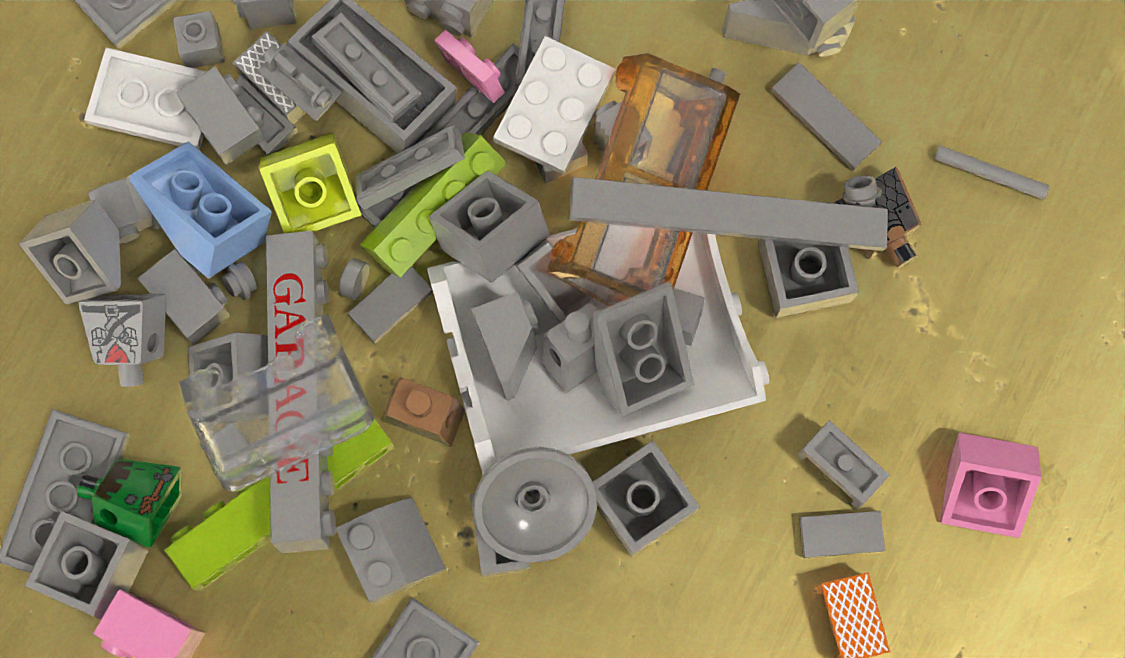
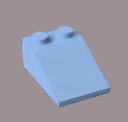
M189 141L130 175L129 181L179 254L208 279L265 243L272 211Z

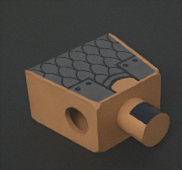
M894 167L875 178L877 187L882 190V195L876 198L875 204L872 207L888 209L887 248L883 251L886 250L897 268H900L918 256L907 237L916 232L921 222L898 168ZM843 198L834 202V204L850 205L845 203ZM859 249L869 259L883 252Z
M399 378L393 387L381 421L451 447L465 409L455 398L447 394Z

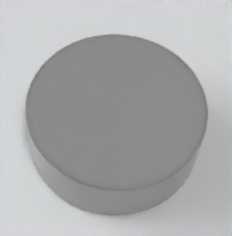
M356 258L348 262L339 283L341 295L356 300L361 295L368 280L369 263Z

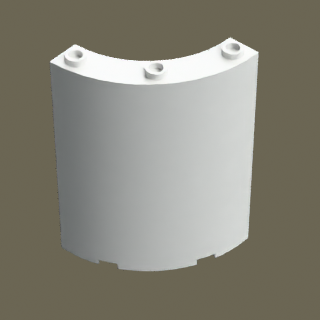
M595 223L550 235L546 238L553 245L555 252L586 293L597 303L595 308L598 311L657 287L659 283L664 284L666 282H669L673 288L705 297L703 313L692 345H686L694 385L624 416L620 415L603 394L597 372L565 394L543 366L544 335L558 325L559 322L515 265L492 283L457 260L427 268L444 333H453L454 338L446 339L483 476L498 460L518 450L543 447L559 450L569 455L766 401L764 385L769 384L767 368L763 360L757 361L739 319V315H742L740 299L737 292H730L715 234ZM518 291L522 303L530 301L538 321L540 334L534 336L537 349L516 396L507 401L482 339L472 308Z

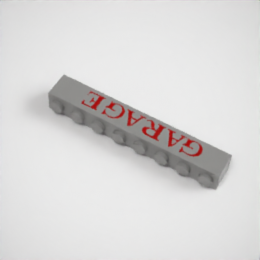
M313 230L266 235L271 544L281 554L330 549V536L335 535L336 522L334 512L332 510L329 511V496L334 495L335 484L332 471H328L327 456L333 455V438L331 432H327L326 417L332 416V400L330 394L326 393L325 379L331 378L330 358L324 352V342L330 340L329 321L327 317L323 316V304L329 303L328 285L326 280H322V268L328 266L327 248L325 244H320Z

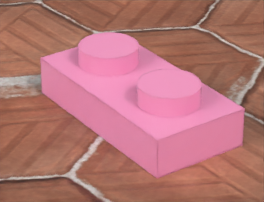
M447 30L435 39L445 61L491 102L494 103L505 93L498 80L501 76L500 71L489 59L485 58L481 61L476 57V51L466 39L460 37L457 40Z

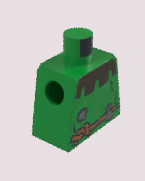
M120 459L113 463L104 478L88 474L83 475L78 485V497L92 501L94 523L97 526L151 548L182 498L181 467Z

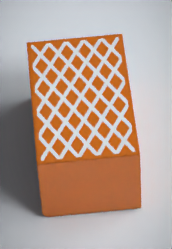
M869 572L816 586L818 594L823 593L839 656L835 658H869L890 652Z

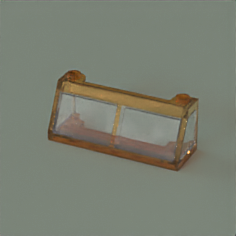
M649 53L623 57L622 62L616 69L615 76L616 87L626 93L595 179L707 191L740 93L727 85ZM580 221L575 235L566 236L557 241L553 246L551 260L546 272L607 306H612L666 282H669L674 290L693 232Z

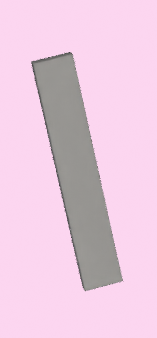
M513 43L494 63L501 73L498 80L505 92L497 101L491 102L476 87L472 86L419 142L452 125H455L462 135L465 132L482 135L509 107L519 88L515 87L520 48ZM416 184L366 210H363L359 205L361 216L376 228Z

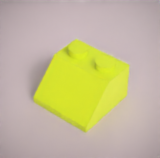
M334 132L260 157L259 170L284 234L312 230L314 232L361 216L359 205L356 202V195Z

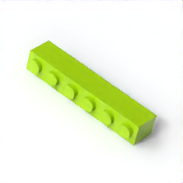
M364 404L357 409L352 405L343 410L334 419L337 424L327 430V432H331L333 438V455L327 456L328 471L333 473L335 491L395 448ZM270 473L260 480L253 477L246 481L236 490L239 494L236 498L227 504L223 501L215 504L203 514L206 520L193 529L188 525L170 538L173 544L167 547L165 551L192 589L200 592L271 539Z

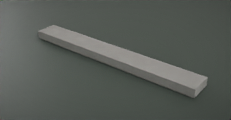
M573 177L571 180L569 220L878 251H883L887 248L888 209Z

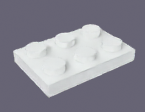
M545 36L493 137V142L565 175L615 75L616 69Z
M105 48L84 120L88 125L176 146H181L189 141L200 151L204 134L184 108L176 92L207 71Z

